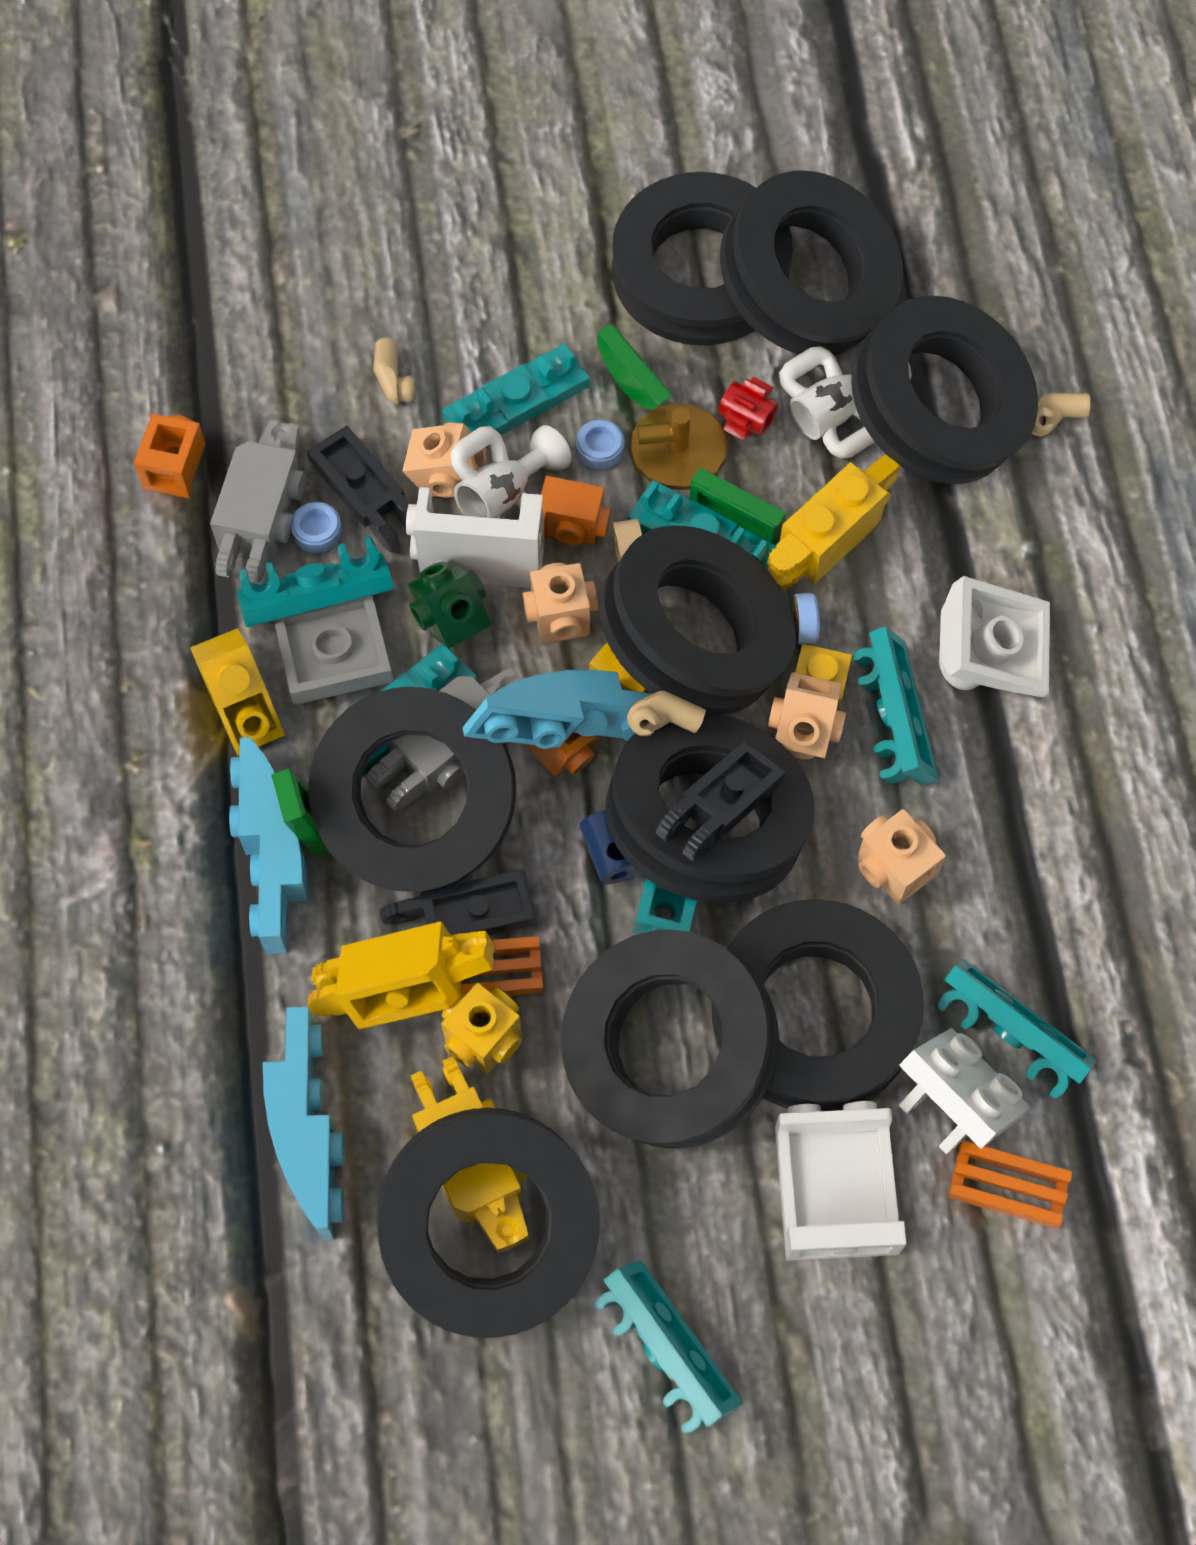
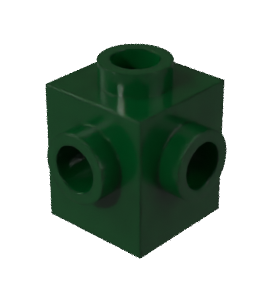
M452 560L449 562H438L426 567L420 573V578L407 584L415 600L409 604V607L416 622L423 631L428 629L432 637L449 649L492 625L481 599L486 597L485 588L473 570L467 572Z

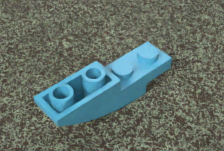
M565 670L543 673L504 686L486 697L462 728L464 737L487 739L493 743L514 742L530 744L543 749L559 748L572 732L582 736L598 735L623 738L628 741L635 734L628 725V712L635 702L651 695V693L622 690L618 672Z
M250 737L240 738L239 757H231L230 762L232 787L239 788V805L230 806V832L232 837H239L245 854L251 855L252 886H259V904H251L249 911L251 936L259 937L266 954L287 953L288 903L309 902L308 875L301 841L284 823L271 774L275 773L273 768Z
M286 1007L285 1061L263 1062V1091L267 1121L279 1163L300 1207L323 1240L334 1239V1223L344 1222L343 1188H335V1166H344L345 1137L344 1132H335V1126L330 1115H314V1112L323 1111L322 1078H314V1058H323L324 1029L322 1024H315L309 1007Z

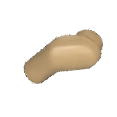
M381 338L375 344L373 370L388 401L400 405V401L413 402L416 399L415 379L412 376L399 377L398 343L391 338Z
M1088 393L1043 394L1038 399L1037 419L1031 434L1045 436L1063 418H1087L1090 412V395Z
M657 691L635 702L628 712L627 721L633 732L639 736H650L655 730L670 722L696 733L701 726L706 710L667 691Z

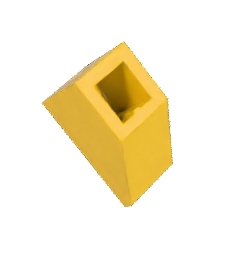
M238 628L190 648L237 756L239 755L240 738L250 737L259 747L285 736L249 646Z

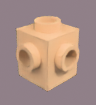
M453 422L445 423L442 426L413 429L402 472L418 488H430L431 497H454L455 486L462 479L457 475L452 466L450 453L454 445L470 434L471 431L464 423ZM482 449L467 460V463L474 470L477 471L486 465L487 449Z
M552 563L542 567L540 570L530 571L531 591L522 592L527 622L536 621L540 643L544 644L590 636V612L598 610V601L593 580L584 582L581 564L566 565L564 563Z
M791 672L785 698L774 697L768 727L777 729L775 739L795 758L812 759L815 756L825 758L829 741L840 742L846 712L836 710L842 683Z
M904 809L900 810L889 820L885 815H882L870 823L861 833L863 840L857 856L859 869L866 880L876 888L882 886L898 905L939 874L946 858L944 852L936 845V838L931 829L922 820H913Z

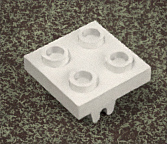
M953 1028L914 1049L899 1065L918 1084L899 1105L906 1114L913 1108L915 1109L929 1095L958 1125L939 1145L946 1155L952 1149H955L967 1136L982 1149L1016 1123L1031 1108L1022 1099L1023 1095L1018 1085L1008 1076L1002 1073L997 1074L981 1058L982 1052L978 1045L968 1036L957 1033Z

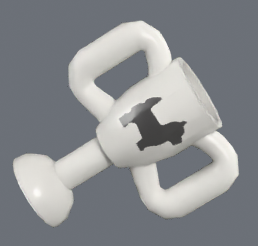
M821 346L811 347L784 364L779 372L781 386L793 397L790 401L791 412L805 435L813 440L822 437L829 452L840 459L851 458L875 443L865 427L842 441L838 439L836 427L844 423L851 415L859 419L860 417L852 394L851 375H843L831 351ZM908 362L909 377H910V379H911V376H912V374H911V367H910L909 362ZM816 366H824L827 379L821 380L809 388L802 386L796 381L797 378Z
M543 425L531 437L530 452L517 461L509 460L500 433L491 426L479 427L458 441L450 453L452 466L457 475L462 479L455 486L454 498L464 516L500 519V515L514 504L518 508L521 507L522 493H526L524 488L529 476L540 468L559 472L569 467L572 461L569 445L556 429ZM489 445L492 463L481 467L477 471L474 470L467 463V460Z

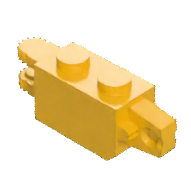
M886 454L865 471L850 462L782 524L780 542L776 545V549L772 548L767 563L769 564L767 571L775 579L781 590L787 591V588H791L792 584H796L803 576L815 585L876 527L882 518L885 504L891 499L892 494L887 490L897 481V472L900 470L898 463Z
M442 921L343 945L341 946L340 957L327 960L326 963L321 962V964H316V967H313L311 981H313L312 985H316L317 990H312V993H309L307 1007H309L312 1014H316L318 1017L323 1016L324 1018L326 1016L331 1017V1015L338 1016L347 1013L358 1030L449 1009L460 998L461 981L493 969L494 943L486 931L450 935Z
M454 1056L443 1060L442 1063L446 1080L453 1087L456 1095L439 1103L436 1102L432 1085L428 1077L424 1076L422 1070L410 1075L424 1107V1110L412 1115L418 1133L431 1123L459 1111L474 1108H495L490 1098L481 1102L475 1088L468 1087ZM481 1163L460 1170L442 1185L456 1218L470 1224L477 1221L498 1254L529 1240V1234L519 1201L523 1200L519 1183L527 1179L526 1174L504 1164Z

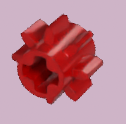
M754 376L751 380L746 379L744 384L737 381L732 382L723 395L718 408V414L728 420L723 430L743 441L746 436L750 438L753 432L763 436L771 426L779 404L769 397L774 387Z

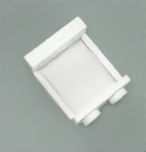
M419 487L417 505L409 504L407 509L406 533L411 535L410 558L418 560L420 573L434 563L452 560L467 572L473 570L482 584L531 588L530 571L540 570L543 565L545 547L543 495L522 493L519 520L434 513L430 488Z
M857 1101L845 1104L843 1110L821 1111V1106L817 1104H799L789 1107L787 1109L788 1113L779 1114L775 1132L786 1261L899 1255L906 1245L904 1221H899L889 1132L890 1124L893 1121L892 1110L890 1108L877 1109L875 1102Z

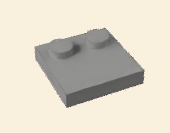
M373 595L274 620L293 705L384 685L394 681Z

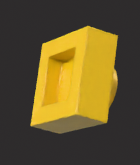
M802 644L795 673L842 683L837 708H840L852 654Z

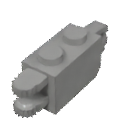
M270 420L258 443L247 441L235 448L210 523L219 549L215 564L218 576L230 577L238 554L243 553L250 555L246 564L250 581L260 583L268 560H275L280 543L288 542L293 522V516L290 512L294 500L300 501L302 499L306 486V473L300 470L298 461L300 443L298 425Z
M509 667L482 684H479L473 677L457 676L440 691L464 701L477 710L486 697L504 686L521 680V678ZM405 735L388 742L390 753L371 768L365 780L374 789H378L387 784L404 769L410 776L401 785L392 790V793L387 798L388 805L396 812L401 809L403 810L404 807L415 801L424 792L431 797L442 787L444 789L453 787L464 777L465 773L460 760L445 743L429 736Z

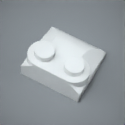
M966 576L954 582L941 609L939 665L945 679L952 686L960 690H971L979 685L1038 697L1048 695L1050 602Z

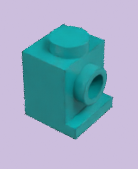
M645 878L632 934L638 935L656 930L690 932L697 900L671 893ZM658 908H666L671 911L673 920L656 917L654 911Z

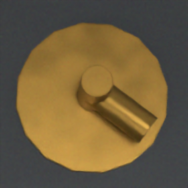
M672 403L658 407L643 416L632 432L631 455L636 469L648 481L652 482L654 480L669 489H690L691 479L699 467L717 475L726 459L727 439L722 425L709 412L694 405Z

